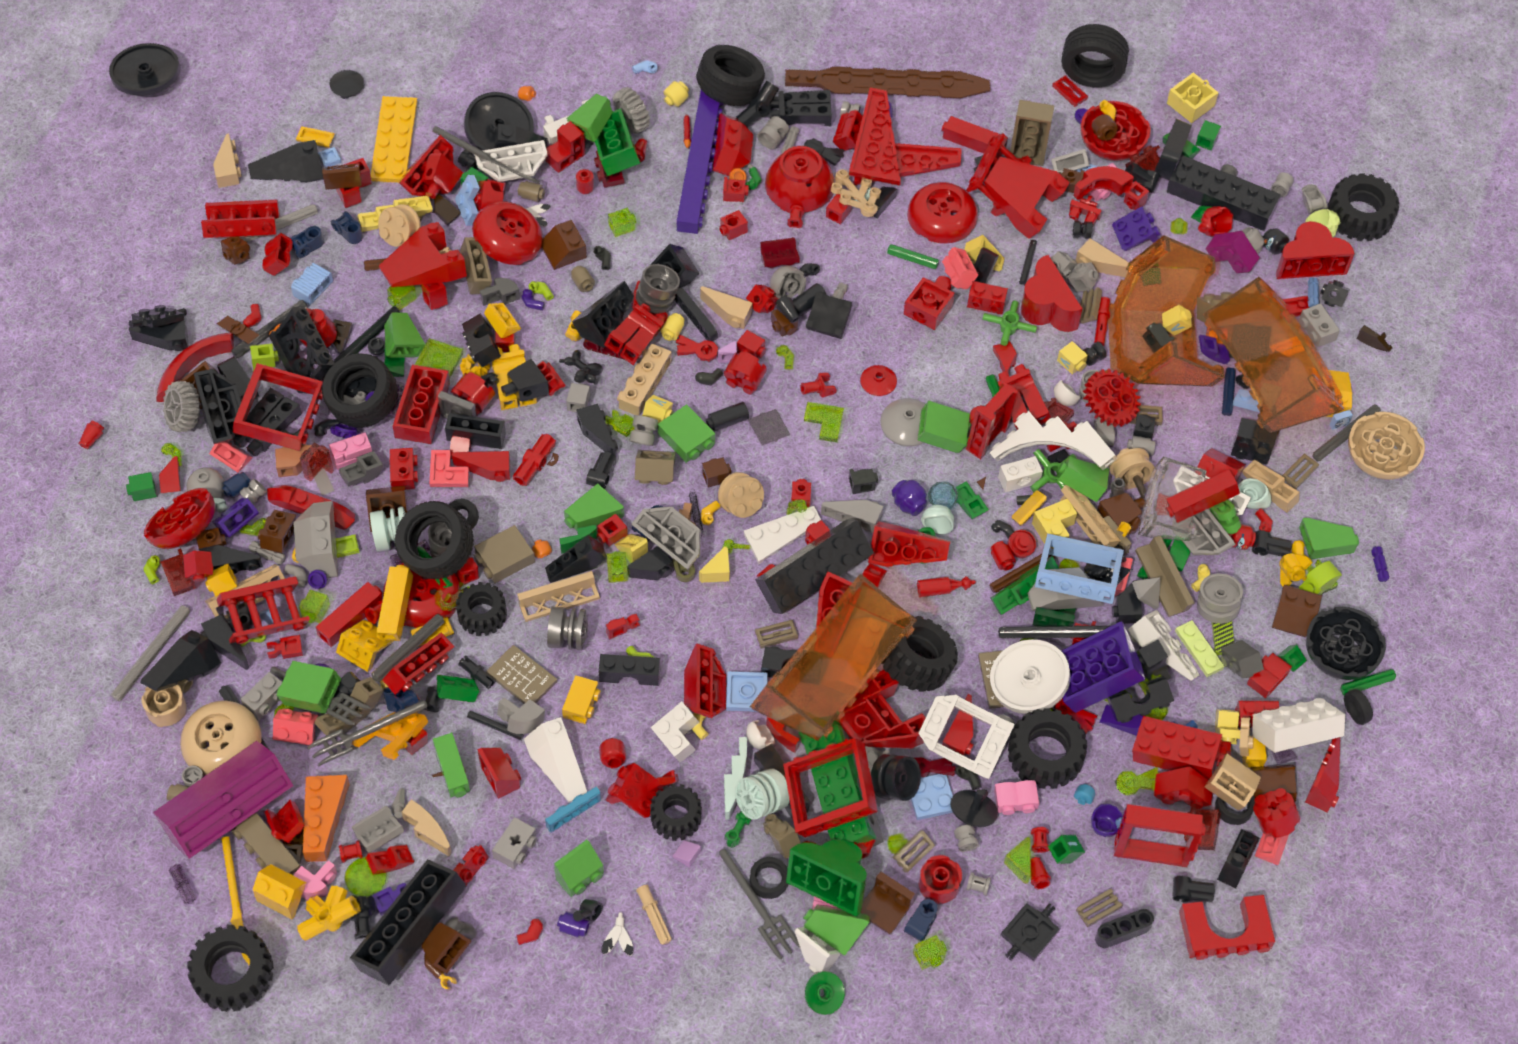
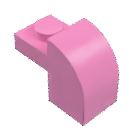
M329 860L315 875L301 866L293 875L306 882L301 898L308 900L316 895L320 898L325 897L329 893L326 884H331L335 880L337 871L335 865Z

